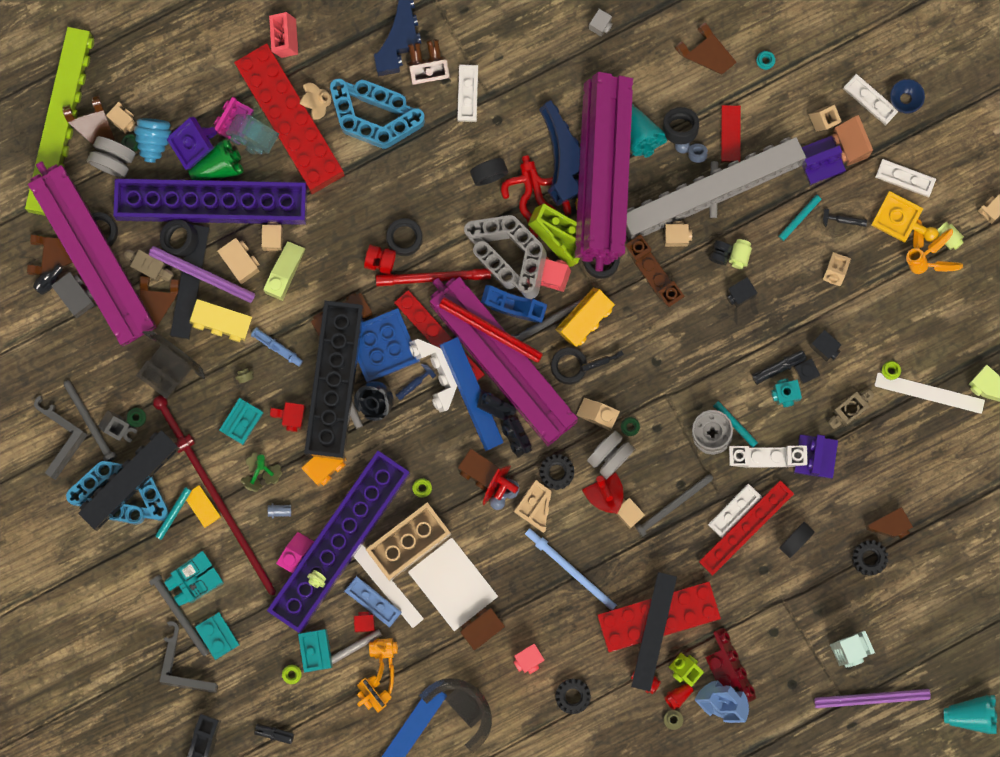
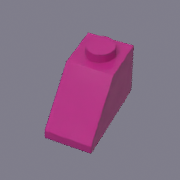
M297 532L286 546L276 564L293 573L314 541Z

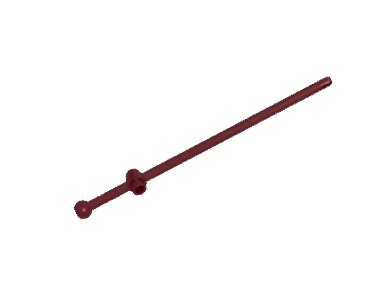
M163 395L153 399V406L162 412L177 438L175 444L180 448L177 452L181 453L184 451L267 592L270 595H275L276 590L192 450L191 446L196 443L191 434L185 436L167 407V398Z

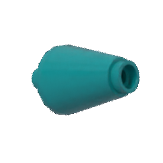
M632 104L630 150L634 156L643 155L647 158L653 155L657 147L665 144L667 138L663 130L638 107Z
M995 695L982 696L950 705L949 708H944V723L986 734H997Z

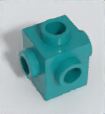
M798 380L777 381L778 384L774 385V390H771L773 401H777V405H783V408L793 406L794 402L802 399Z

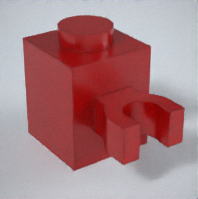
M285 402L284 410L271 408L270 416L283 419L282 426L286 427V431L297 432L298 429H303L306 407L302 404Z

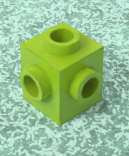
M682 653L669 666L674 672L672 676L678 682L684 681L691 687L704 673L696 665L698 661L691 655L686 657Z

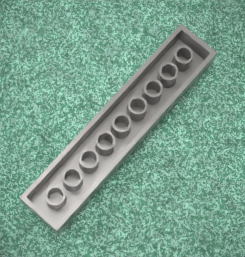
M790 137L785 138L775 147L773 145L765 147L762 153L756 154L755 152L745 157L746 160L739 162L736 160L728 164V168L724 170L718 168L712 171L711 175L706 178L700 176L694 179V183L688 186L686 183L676 188L677 191L669 193V191L659 195L657 200L652 201V199L641 203L642 206L639 208L631 207L627 209L626 235L629 241H632L640 234L643 237L664 228L666 224H673L674 221H680L709 208L713 203L718 204L802 166L806 156L797 137L793 139Z

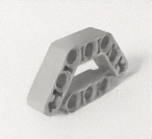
M512 215L468 222L464 227V232L474 244L473 252L479 262L505 288L512 289L516 287L525 298H535L540 290L547 257L546 250L541 242ZM511 224H515L513 229H508ZM492 227H497L494 232H489ZM528 237L526 241L520 242L521 238ZM511 239L525 253L520 276L486 242ZM540 249L538 254L533 255L534 250ZM487 250L486 254L480 255L481 251ZM500 262L498 267L492 268L494 263ZM532 267H537L534 272L529 273ZM512 275L510 280H504L506 276Z

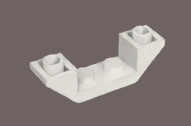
M419 339L409 342L411 354L417 360L431 354V363L438 370L439 382L445 387L444 390L432 395L434 398L432 402L439 412L447 411L457 384L441 348Z
M729 446L730 466L745 468L807 465V446H787L781 448Z

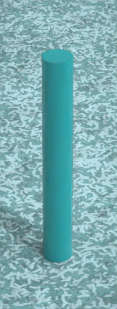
M815 195L778 237L784 241L822 199Z
M719 401L713 406L717 411L727 415L731 420L732 427L752 448L758 444L752 435Z
M188 487L184 488L155 535L157 538L163 539L192 491Z

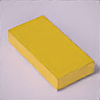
M199 485L194 488L186 501L204 528L220 519L221 516Z

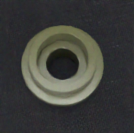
M245 368L238 371V375L235 376L239 383H244L254 378L252 375L254 372Z
M676 710L668 711L664 716V724L667 728L676 730L682 726L683 716ZM672 716H675L677 718V722L675 724H672L670 722V718Z

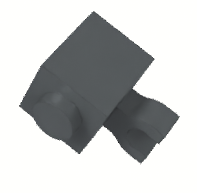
M109 410L98 425L104 433L119 441L123 437L126 441L131 442L132 439L127 436V433L130 431L137 433L138 431L136 428L129 426L130 424L124 418Z

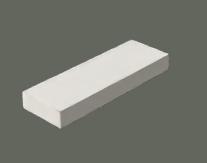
M459 65L458 121L477 122L478 65Z
M857 74L843 88L885 126L898 113L890 102Z
M882 159L875 177L928 198L936 181L933 177Z
M747 484L708 526L722 539L762 496Z

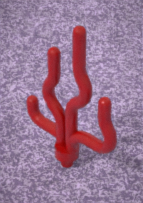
M529 155L522 157L523 164L520 165L522 175L506 179L501 185V194L504 199H508L509 186L524 183L525 192L519 201V210L529 223L532 214L527 209L526 204L533 190L539 206L544 203L554 210L556 209L544 200L540 185H552L553 177L541 178L537 173L535 162H531ZM567 201L562 206L565 215L570 216L572 211L570 203ZM529 226L530 232L538 238V235Z

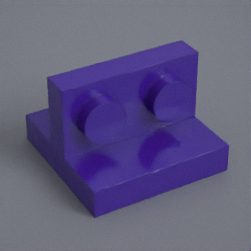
M189 117L169 135L167 141L185 170H188L214 149L209 140L217 134V131L214 127L201 128L195 117Z
M832 136L801 147L806 156L802 167L810 185L846 171L840 157L843 153L840 145L836 147Z
M799 435L798 446H807V465L795 466L794 473L833 479L838 440L826 439L823 435H817L816 437Z

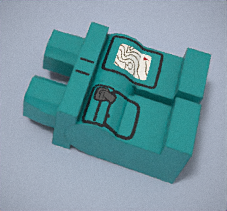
M201 551L193 559L171 573L172 576L164 582L169 591L178 586L182 590L180 594L174 597L179 606L185 605L188 602L193 603L224 584L204 551Z

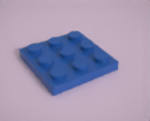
M398 308L362 323L358 363L366 382H372L420 362L419 359L417 360L411 354L409 342L412 340Z

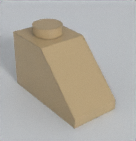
M584 398L576 416L611 431L620 411L603 403Z

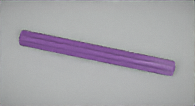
M152 246L149 251V256L249 303L254 300L255 293L155 246Z
M929 689L819 697L814 699L815 708L929 700L931 694Z

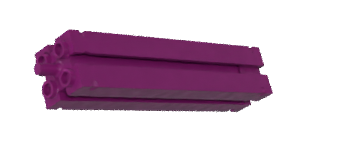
M603 72L594 74L592 79H588L584 83L576 225L577 248L575 250V258H581L584 262H591L593 259H596V271H603V265L611 264V262L625 254L626 246L624 243L626 242L633 96V78L620 75L613 77L612 74Z
M43 161L37 163L36 167L41 174L31 178L28 186L119 344L124 347L157 328L66 169L62 165L59 167L54 165L47 169Z
M460 277L457 279L452 278L446 283L447 287L439 278L435 279L433 284L438 291L431 296V308L438 314L439 318L454 336L459 338L464 348L509 402L515 406L519 414L539 438L542 439L547 447L550 446L577 423L578 418L526 356L440 308L441 300L447 298L505 332Z

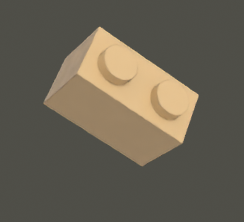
M235 238L220 248L218 253L239 283L243 284L260 272L257 268L260 264L254 256L250 257L246 251L249 249L243 240L239 242Z

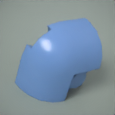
M718 680L705 685L695 697V701L709 716L714 714L724 718L723 722L741 723L747 720L749 704L745 693L735 692L731 686H722Z

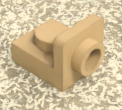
M833 252L823 280L830 284L841 286L851 258Z

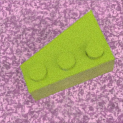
M544 203L536 207L528 225L562 261L567 263L569 268L578 264L580 258H575L577 222Z

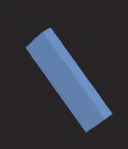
M357 576L345 590L348 595L389 628L402 613Z

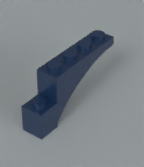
M398 0L397 13L392 29L379 52L374 54L378 76L400 73L399 67L403 66L401 55L397 54L409 52V44H422L420 33L415 31V26H418L417 16L412 15L411 8H415L413 0Z
M550 100L539 111L550 133L554 154L552 185L547 191L558 207L578 195L579 183L573 176L579 174L580 148L577 139L570 133L568 124L561 118L557 106Z

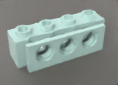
M866 631L853 634V636L830 644L839 666L845 665V668L863 663L864 657L875 653Z

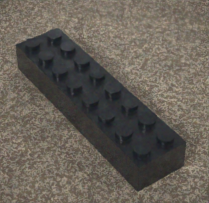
M324 301L304 451L306 456L345 460L364 314L363 305Z

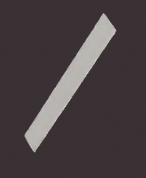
M882 373L877 374L875 387L977 413H982L985 402L983 399L901 378L888 380Z
M361 545L354 558L391 603L402 612L401 615L410 626L414 628L424 618L395 583L386 578L365 550L366 548Z

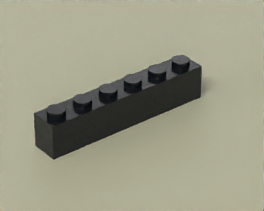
M162 430L159 433L155 432L149 438L150 442L146 446L142 445L135 452L136 456L132 460L128 459L121 466L123 469L118 474L114 473L107 480L109 483L104 488L102 486L98 488L93 494L95 497L90 502L87 500L80 506L79 509L81 511L78 514L94 530L98 531L180 449Z

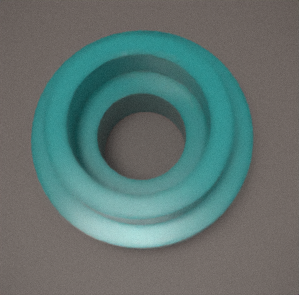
M762 51L758 54L756 63L763 70L771 69L775 64V56L769 51ZM767 58L769 63H763L762 59Z

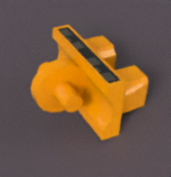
M374 675L368 679L364 678L357 684V687L361 690L357 694L361 700L357 705L360 707L364 704L368 710L373 707L379 713L387 706L386 704L391 699V696L386 690L378 695L374 688L380 685V682L378 684L374 683L376 679Z

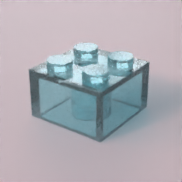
M237 114L226 135L230 136L229 140L237 145L241 143L246 146L245 150L255 155L257 153L261 155L269 154L279 133L249 114Z

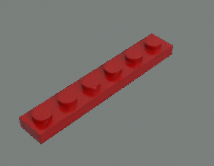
M409 290L394 302L431 345L441 348L440 344L452 340L449 334ZM466 354L478 382L485 374Z
M780 480L699 563L713 576L794 493Z

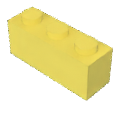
M197 299L190 323L193 324V328L198 330L206 328L211 330V333L214 335L222 336V334L230 336V340L240 342V340L245 341L252 317Z

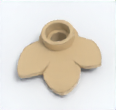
M306 83L303 85L306 94L301 98L300 104L312 109V120H318L325 115L326 107L331 104V96L325 89H319L313 83Z

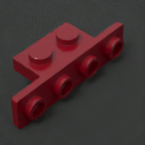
M724 628L713 632L721 650L705 658L715 680H718L722 686L727 685L732 688L738 686L740 692L745 693L748 703L755 700V690L747 679L746 670L739 662L738 653L730 642V635Z

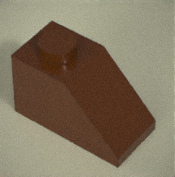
M902 507L865 526L869 531L892 538L899 536L900 539L910 534L909 529L913 528Z

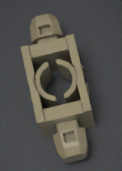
M126 250L123 255L131 263L130 267L156 281H159L161 277V279L171 282V279L174 277L170 270L165 269L167 265L164 262L149 256L141 250H138L137 254L132 250Z
M867 389L861 393V396L856 392L846 399L844 403L842 402L833 411L835 416L828 421V425L832 429H836L841 423L846 426L855 420L857 416H860L869 407L867 403L874 397L873 392ZM847 405H858L855 407L856 411L854 414H844L847 411Z

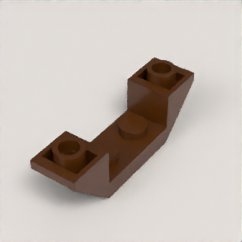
M641 234L625 245L636 267L655 294L668 307H671L685 297L674 281L671 282L652 255V249Z

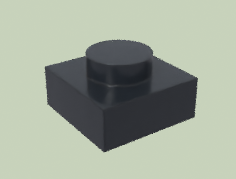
M812 358L794 367L802 385L820 376Z

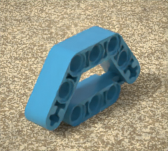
M335 79L331 82L330 90L342 132L348 136L386 149L416 132L425 124V116L422 110L407 106L406 98L400 93L366 80H359L355 85L342 79ZM338 86L341 87L343 97H339ZM366 87L368 89V91L365 94H360L358 92L359 88ZM378 94H384L386 96L385 99L382 101L376 100L375 97ZM350 96L402 116L383 127L355 116ZM397 100L403 102V105L399 108L393 106V103ZM343 103L349 105V108L345 111L339 109V106ZM416 116L420 121L413 120V117ZM347 121L354 123L353 127L348 129L344 127V124ZM398 125H403L405 130L397 132L395 128ZM364 128L372 130L369 135H363L361 131ZM381 135H388L389 139L386 142H381L379 137Z
M107 461L99 462L68 490L66 494L67 501L74 506H81L87 500L90 502L95 491L101 486L103 487L111 475L114 473L118 474L123 469L121 467L123 464ZM109 466V473L105 476L101 475V468ZM153 476L139 489L147 508L124 504L120 508V515L117 517L112 516L109 520L135 525L141 524L145 518L164 521L169 514V508ZM94 479L95 486L88 489L86 487L87 481ZM80 487L87 491V494L83 493ZM155 490V498L148 499L147 492ZM74 493L79 494L78 497L80 499L78 501L74 499ZM157 503L159 508L164 509L162 516L155 514L158 510L155 505L151 506V504ZM138 510L140 517L137 520H132L131 513Z

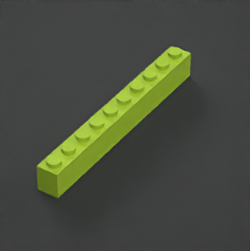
M67 27L36 164L43 161L47 169L54 165H58V167L62 165L65 168L63 161L64 157L67 158L69 153V146L67 144L68 140L72 139L73 128L65 119L62 107L70 105L74 118L77 117L76 106L77 103H80L82 97L80 88L86 80L84 71L85 67H88L90 63V56L88 54L94 45V38H92L93 36L90 31ZM36 164L33 172V177L38 174H41L38 168L36 167ZM29 189L25 209L29 213L46 216L33 192Z

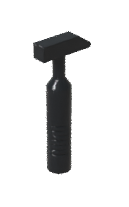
M824 209L822 223L825 227H827L828 219L836 220L838 223L867 226V219L843 215L831 216L829 215V209Z
M619 351L613 356H604L580 365V369L582 372H586L605 365L610 360L614 359L615 361L624 354L622 351Z

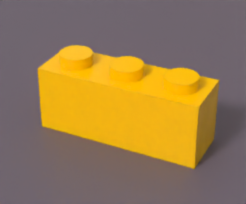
M593 287L555 330L570 345L580 346L586 341V336L598 328L599 322L603 317H607L612 312V307L615 304L600 289Z

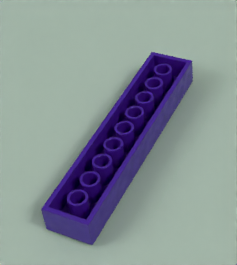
M115 179L113 217L117 221L169 222L174 219H180L185 222L267 224V222H277L278 224L306 225L308 187L306 183Z
M377 451L267 611L301 634L406 482L410 472L380 451ZM315 570L325 576L324 587L319 586L316 588L308 582V574Z

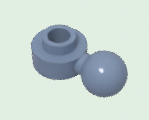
M690 143L675 144L676 151L681 154L687 152L689 159L693 162L700 163L707 159L708 150L702 144H693L691 146Z
M507 479L508 481L512 482L513 484L519 487L518 483L515 480ZM507 489L501 500L493 496L490 499L491 507L495 510H501L505 506V499L516 497L519 489L516 494Z

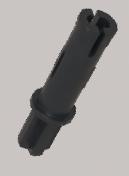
M800 350L788 357L784 356L782 360L751 374L755 384L758 385L787 369L792 370L791 367L807 359L804 351Z

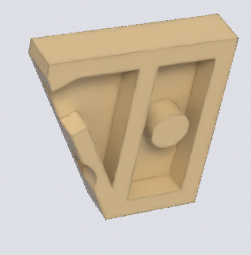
M534 480L513 511L542 533L546 531L551 490L537 480Z

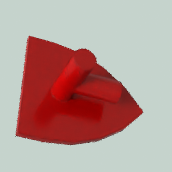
M511 465L498 468L485 493L483 505L488 502L494 493V497L498 500H501L507 489L516 494L519 487L505 479Z
M617 473L612 474L607 480L603 476H598L596 483L582 489L585 497L597 509L618 514L622 506L624 491Z

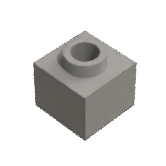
M599 9L589 24V30L602 37L604 32L608 33L613 25L611 23L612 16Z

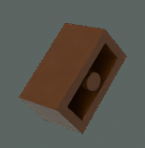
M470 449L459 465L458 470L461 471L459 475L467 480L473 479L476 481L475 485L485 491L488 489L499 467Z
M484 608L476 614L478 618L475 621L471 622L469 620L461 626L463 630L460 633L474 651L505 628L491 608L489 610Z

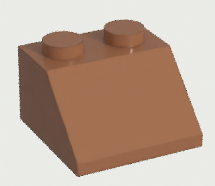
M859 115L834 128L832 138L835 145H840L843 152L840 157L847 166L865 160L870 156L873 148Z

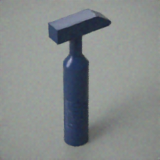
M421 364L426 372L422 376L416 377L395 395L400 401L420 385L427 375H430L432 379L436 377V374L428 365Z

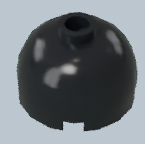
M378 381L367 382L358 389L354 396V404L357 411H361L366 419L372 421L381 420L388 415L394 401L390 388Z

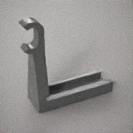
M39 396L35 399V408L72 433L45 472V474L56 480L87 434L55 413V405H50L48 410L42 409L40 403L43 401V397Z
M173 621L167 622L169 627L174 626L175 630L172 638H164L168 645L160 683L217 693L218 685L216 683L169 676V674H172L179 626Z

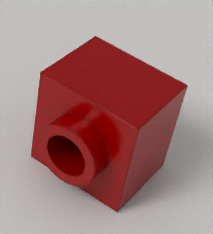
M358 612V616H354L355 632L375 631L374 615H370V612Z

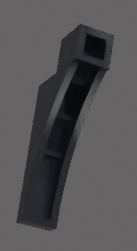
M200 714L188 757H211L217 741L215 737L221 720Z

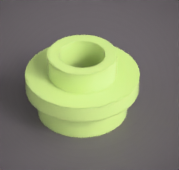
M315 570L308 574V582L316 588L319 586L324 587L325 576Z

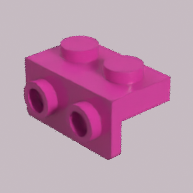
M232 97L230 101H226L223 107L224 112L221 117H217L214 127L218 135L228 138L236 144L254 110Z

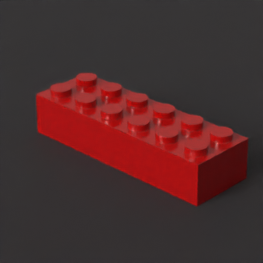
M710 582L673 593L664 636L721 619ZM651 599L597 615L608 653L642 642Z

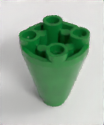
M226 138L214 146V149L189 169L188 172L192 180L213 181L238 176L244 173V170L239 163L241 156L238 150H233L231 142Z

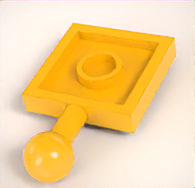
M890 191L871 225L904 243L912 229L923 234L928 242H933L939 237V232L936 228H926L916 223L923 208Z

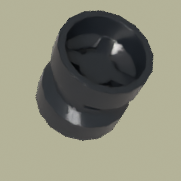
M716 240L713 245L714 250L709 255V260L720 265H726L728 262L727 256L731 253L733 247L725 242Z

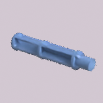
M258 327L252 330V338H256L265 344L268 349H272L286 358L289 363H294L300 367L303 360L297 357L296 353L291 352L278 343L276 339H272L260 331Z

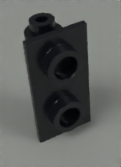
M480 390L477 408L503 421L508 419L509 415L516 413V408L513 404L493 396L492 393Z
M514 416L501 423L502 432L508 438L511 450L516 454L517 458L532 451V445L527 435L521 437L519 435L524 432L519 419H516Z

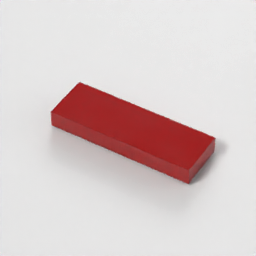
M722 105L721 162H734L736 160L740 162L741 106Z

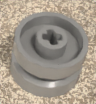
M98 136L93 146L99 152H90L86 160L87 163L110 175L125 178L129 169L124 163H132L135 152L118 142Z
M616 430L595 448L594 453L587 460L593 468L598 467L603 461L606 462L600 469V474L606 480L635 450L629 442L624 443L619 449L616 448L623 438Z

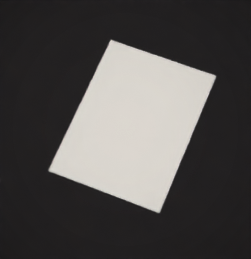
M450 538L408 571L454 631L498 597L453 538Z

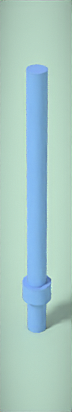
M530 528L525 535L536 544L535 546L540 551H545L611 611L617 606L549 546L546 539L540 538Z

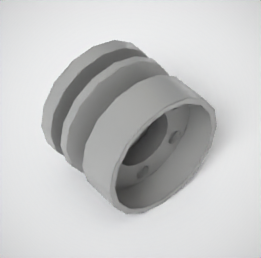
M708 410L697 416L693 423L692 437L694 444L700 451L711 455L719 454L725 451L732 442L733 427L731 420L726 414L717 410ZM710 430H714L715 433H718L715 435V438H711L710 435H707L710 433Z

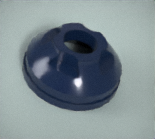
M911 79L900 80L893 86L890 93L892 106L904 114L916 112L921 108L925 100L924 89L918 82ZM908 94L911 97V102L909 104L902 103L900 100L901 95Z

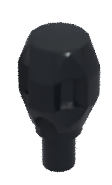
M58 264L53 270L41 274L33 285L34 289L41 295L50 291L53 288L51 285L56 282L63 268Z

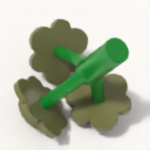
M252 453V457L246 459V464L249 466V471H255L253 477L246 476L241 478V483L244 484L247 490L258 492L262 488L260 481L257 479L258 474H262L265 470L266 472L263 474L265 483L276 484L280 476H282L281 466L278 464L267 467L268 463L266 462L267 457L265 454Z

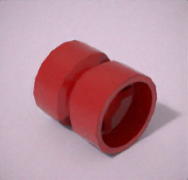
M370 244L364 268L373 271L379 269L381 273L390 275L396 251L387 248L381 250V247Z

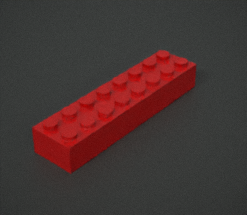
M266 43L235 61L238 72L311 194L318 192L345 176L305 106L300 104L299 96L268 44Z

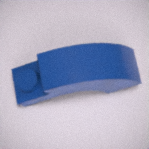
M490 285L485 286L481 303L490 307L491 310L542 323L547 304L540 301L516 296Z

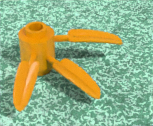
M918 219L916 223L922 225V222ZM948 229L933 241L925 252L920 250V248L924 247V235L914 230V248L906 256V261L913 273L922 274L928 267H934L935 271L944 272L957 271L963 268L962 263L943 261L928 263L926 258L928 253H936L946 244L953 234V229Z
M393 638L374 639V641L369 642L370 657L379 659V670L374 683L378 684L384 671L383 658H388L390 668L388 693L391 694L394 684L392 658L398 653V644L394 642Z

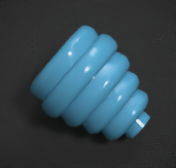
M139 118L137 120V126L134 127L135 140L138 142L139 155L144 158L145 162L155 163L156 159L162 157L161 152H164L165 146L169 144L167 138L172 134L170 130L171 125L168 121Z

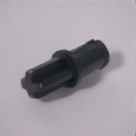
M257 723L255 728L257 731L255 730L254 735L270 738L271 741L277 740L292 744L294 739V733L277 729V726L270 727Z

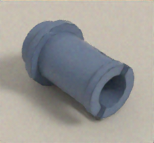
M272 503V505H268V517H272V519L280 516L291 517V504L274 505Z

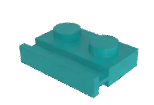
M239 398L219 431L244 445L264 412Z
M220 612L195 627L215 660L240 646Z
M327 629L298 634L304 673L333 668Z

